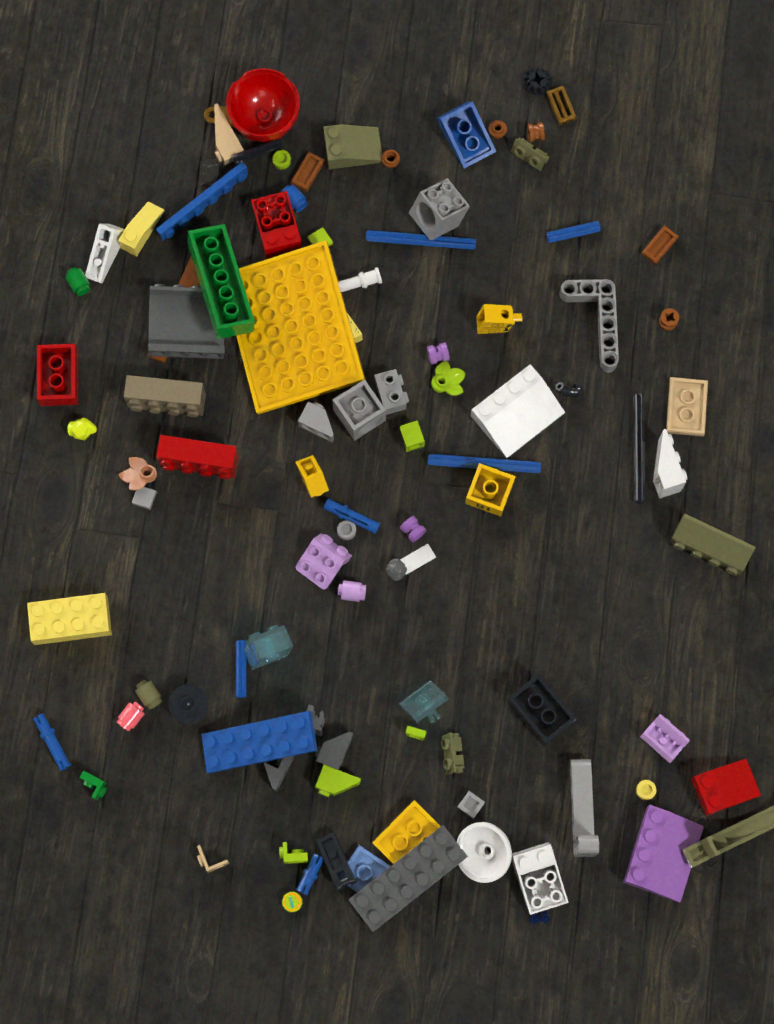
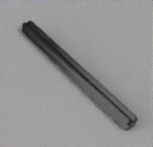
M636 393L633 396L634 502L642 504L645 502L644 394Z

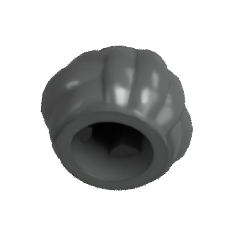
M392 559L387 564L385 571L392 580L398 581L405 576L407 567L400 559Z

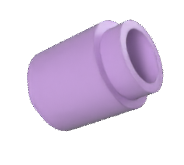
M345 580L343 584H339L338 595L341 596V600L356 602L365 600L366 585H362L360 582Z

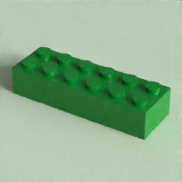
M225 224L188 231V247L216 340L253 332L255 320Z

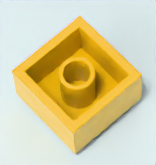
M479 463L465 504L501 517L515 476Z

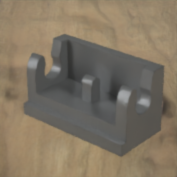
M308 705L307 711L312 712L314 732L316 735L322 736V728L325 722L324 713L321 711L318 718V716H315L314 706Z

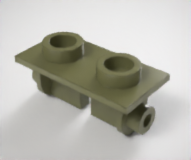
M516 138L510 152L541 171L544 163H547L550 158L547 156L548 153L543 152L539 148L532 149L534 145L524 138Z
M459 733L445 734L442 736L441 747L444 751L443 766L446 770V775L463 773V769H465L463 755H456V752L462 751L461 737H459Z

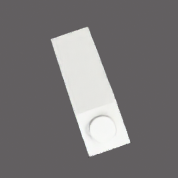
M99 224L85 274L86 278L103 283L120 249L118 240L125 229L111 224Z

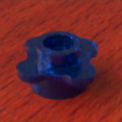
M547 910L541 911L540 916L537 913L531 914L530 922L532 924L537 922L547 923L550 919L547 916Z

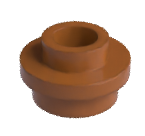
M496 120L489 125V134L493 138L499 139L505 136L507 126L504 122ZM495 127H500L501 130L497 131Z
M387 150L382 154L381 160L384 166L394 168L399 164L400 156L395 150ZM391 157L394 161L390 162L387 158Z

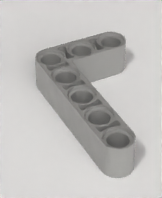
M607 279L567 280L563 282L559 295L564 302H597L600 368L607 373L613 372L619 360L615 284ZM588 288L592 292L587 294L583 291V289ZM607 288L610 290V293H604L601 289ZM571 289L573 293L567 294L564 290ZM609 306L611 310L605 311L602 307ZM608 323L612 328L606 329L603 324ZM610 341L613 346L607 347L604 342ZM611 359L614 364L608 365L605 363V360Z
M570 759L574 857H595L599 854V837L594 835L591 759Z

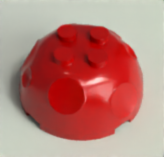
M265 68L254 69L244 73L238 81L233 82L227 94L226 109L230 121L240 134L252 141L266 142L282 138L292 129L299 114L300 97L294 83L290 82L283 73Z

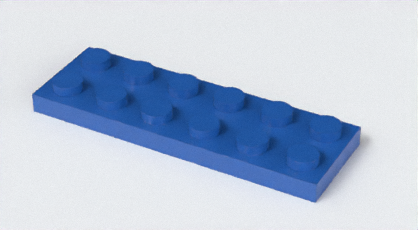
M311 711L201 734L207 773L317 751Z

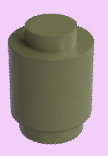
M144 680L136 685L138 689L135 693L144 707L151 710L162 703L161 695L152 681L147 682Z

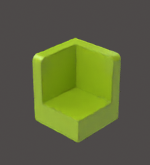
M418 421L400 426L406 452L424 447L425 441Z

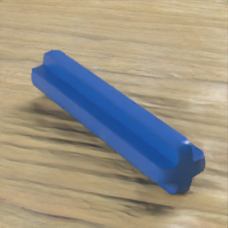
M599 221L547 232L546 238L548 243L596 233L600 231L601 227Z
M245 640L236 641L237 698L246 697L247 643Z

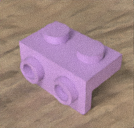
M661 714L640 736L669 763L673 761L690 741L683 732L679 731Z

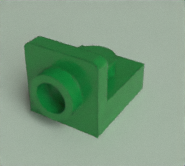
M85 771L82 772L79 778L84 780L83 784L91 789L96 786L91 798L98 800L99 797L102 798L106 793L107 787L105 786L107 783Z

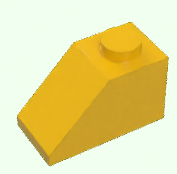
M313 455L296 461L298 470L311 498L329 491L323 472Z

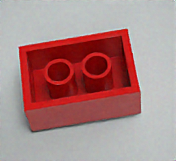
M75 344L37 345V401L40 406L78 405V349Z

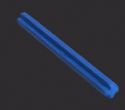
M367 230L366 241L473 250L476 248V239L439 236L430 241L423 234Z
M440 454L428 455V464L436 466L477 469L480 463L502 471L540 473L541 471L540 462Z

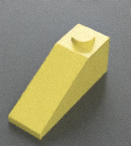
M147 202L127 225L118 241L121 249L137 257L164 213V209Z

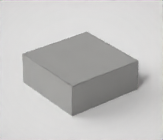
M146 487L136 490L132 504L151 510L157 492Z
M468 791L457 808L474 819L485 802Z

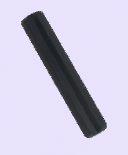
M271 140L234 154L232 156L233 162L241 164L280 149L282 147L281 140Z

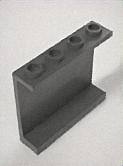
M163 284L150 286L148 356L224 359V338L216 340L200 286L184 287L182 285H173L172 287H166Z

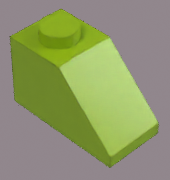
M323 765L315 788L319 790L318 794L325 797L335 796L360 785L361 778Z

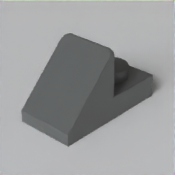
M294 756L278 759L276 764L279 766L278 769L264 762L273 791H278Z

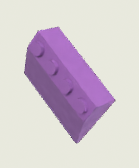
M649 805L646 808L623 883L680 903L691 870L682 850L700 841L704 826L667 810Z

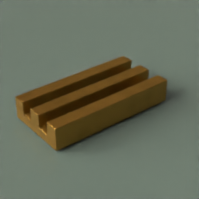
M564 86L546 92L559 126L565 122L569 123L570 120H576V114ZM558 92H561L570 116H567ZM552 94H554V96H555V98H556V101H557L558 106H559V108H560V110H561V113H562V115H563V118H561V115H560V113H559V110H558V108H557V105H556V103H555V101H554V98H553Z

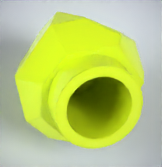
M86 418L71 421L68 424V434L75 439L85 441L91 434L97 431L96 426Z

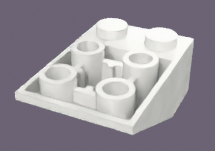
M666 429L662 431L658 440L653 483L659 499L681 492L687 480V474L684 469H681L679 464L681 462L679 453L675 452L672 446L674 445L672 435L668 434Z
M547 842L512 853L511 860L530 915L568 903L551 844Z

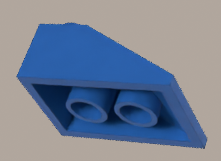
M468 101L436 118L444 136L463 168L496 152L473 101Z

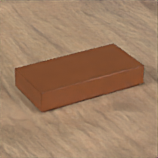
M308 152L291 180V184L308 192L325 160Z
M664 225L641 252V255L656 265L679 236Z

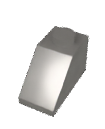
M308 402L298 420V426L333 442L334 434L327 413L323 409L324 407L316 402L313 404Z

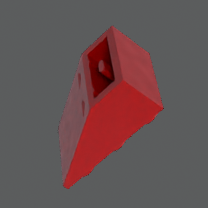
M287 191L251 200L266 259L302 248L301 238Z

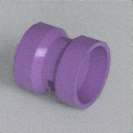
M446 342L440 343L438 346H427L430 364H436L441 360L444 362L449 361Z
M411 516L400 526L402 532L408 534V538L412 543L426 532L424 526L418 524L415 516Z

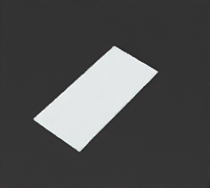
M426 544L400 560L407 567V575L436 558L430 546Z

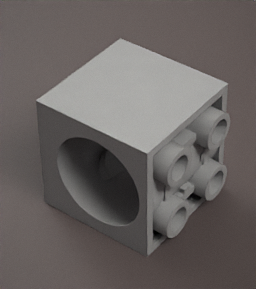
M447 178L421 191L409 214L429 240L432 241L457 228L470 206Z
M366 380L361 381L333 399V411L354 441L386 421V409Z

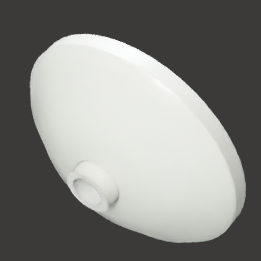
M477 822L467 826L460 833L457 843L468 857L459 864V867L466 876L477 882L489 883L498 880L507 872L511 863L512 850L507 836L500 828L491 823ZM488 847L491 849V853H488Z

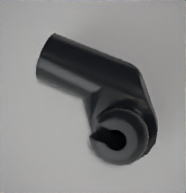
M558 382L555 389L563 396L578 397L581 394L582 387L573 384L572 388H568L562 382Z

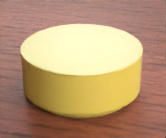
M643 780L637 785L636 794L642 800H650L656 794V786L650 780Z

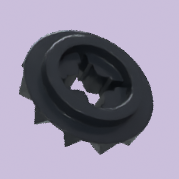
M534 67L529 71L527 70L523 78V85L529 93L542 95L550 90L552 77L542 67ZM535 76H537L539 79H542L540 82V86L539 84H537L536 81L533 82L535 80Z

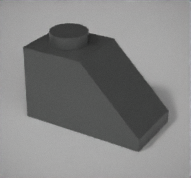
M347 732L324 742L322 747L318 746L314 756L317 758L316 762L320 765H327L340 770L353 738V733Z

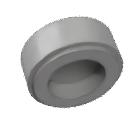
M348 520L340 522L337 527L338 536L343 540L354 538L356 535L355 524Z

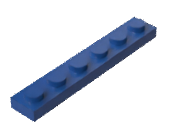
M244 163L237 165L156 229L158 237L162 241L166 238H171L176 230L180 227H185L194 216H199L209 204L213 205L217 202L218 197L230 192L236 183L244 181L248 175L247 166Z

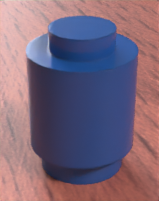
M287 185L281 191L288 192L293 211L295 210L298 213L307 206L306 197L295 185Z

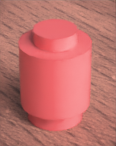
M129 702L118 716L117 723L127 731H130L131 728L134 729L145 714L142 712L144 708L137 702L133 704Z

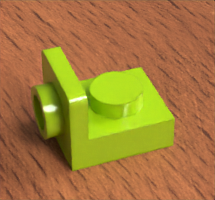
M283 842V847H279L280 859H284V864L308 863V853H304L303 849L292 850V853L288 854L287 842Z

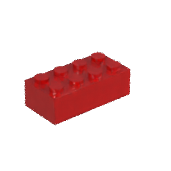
M160 435L156 458L160 467L166 471L178 469L186 474L197 472L205 477L217 475L221 479L229 480L236 476L239 455L236 446Z

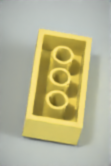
M105 593L27 603L30 638L34 645L112 635L109 603Z

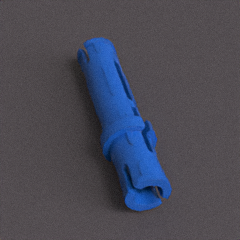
M328 499L324 506V510L338 515L339 519L342 520L344 518L376 534L380 523L349 509L347 505L343 506L331 499Z
M42 713L38 715V718H33L41 733L39 736L41 739H44L59 770L63 771L67 769L66 767H70L71 763H69L54 734L55 730L50 727L45 714Z

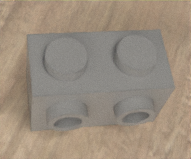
M396 369L375 374V385L380 402L386 409V415L406 410V403H409L407 392L402 391L401 386L404 385L402 375H398Z

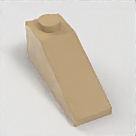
M217 103L214 105L216 152L214 153L218 161H222L226 166L233 162L232 156L234 154L242 152L244 149Z

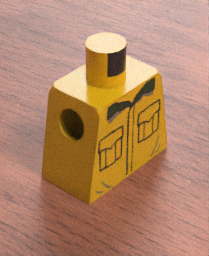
M484 304L476 316L478 334L508 332L512 325L522 324V314L513 313V308L510 305Z

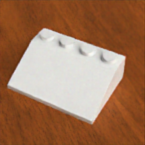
M531 364L471 410L473 420L506 459L565 414V411L543 378Z

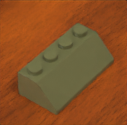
M685 513L670 541L674 548L681 551L687 550L691 552L693 557L698 559L704 558L708 560L710 565L714 567L721 566L726 569L727 573L735 576L737 574L741 575L756 548Z

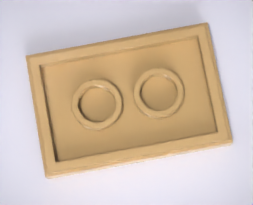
M670 377L667 433L704 437L707 380Z

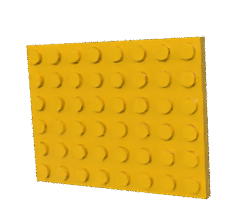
M326 240L239 268L255 324L253 332L237 335V340L258 415L365 380L329 245Z

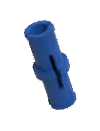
M313 853L307 869H304L302 872L304 875L296 888L298 892L308 895L314 879L317 880V873L324 858Z

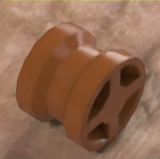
M542 122L537 125L527 124L529 142H534L537 139L540 141L545 140Z
M672 308L665 309L659 318L660 327L666 331L673 330L679 321L678 312Z

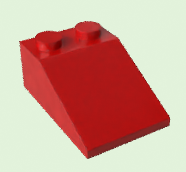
M747 759L713 769L691 779L705 816L761 796Z

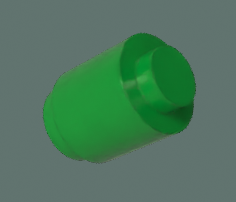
M74 267L67 271L65 279L77 296H82L91 290L89 287L90 283L81 268L77 269Z

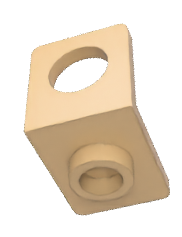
M200 845L197 846L200 853L197 856L201 867L205 866L208 873L230 864L228 860L209 867L202 847Z

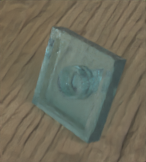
M429 681L399 704L417 723L426 716L430 723L436 722L434 717L437 720L440 719V714L436 708L446 702L448 697L433 682Z

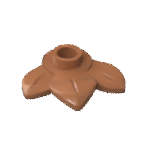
M130 457L129 464L131 468L119 474L123 482L130 483V490H140L147 483L153 482L157 477L156 469L147 464L144 459L138 457Z

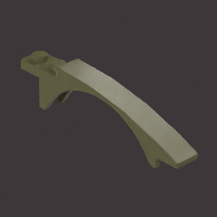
M774 806L683 849L682 852L690 868L773 829Z

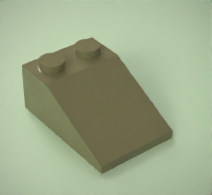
M344 124L323 127L329 169L382 163L378 127Z

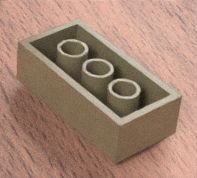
M127 375L124 399L130 410L136 412L149 410V412L156 414L162 411L168 412L170 415H179L181 413L187 414L189 417L203 416L206 397L203 383Z

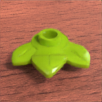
M447 361L440 363L436 367L435 376L431 381L433 390L438 393L446 392L452 396L463 393V389L459 384L463 381L465 372L459 368L451 369Z

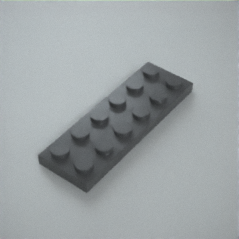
M442 825L352 896L349 902L372 932H374L468 856L444 825Z

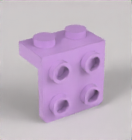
M321 533L313 538L297 563L296 570L320 588L326 589L341 566L346 564L352 555L348 553L345 547L334 543L330 536Z

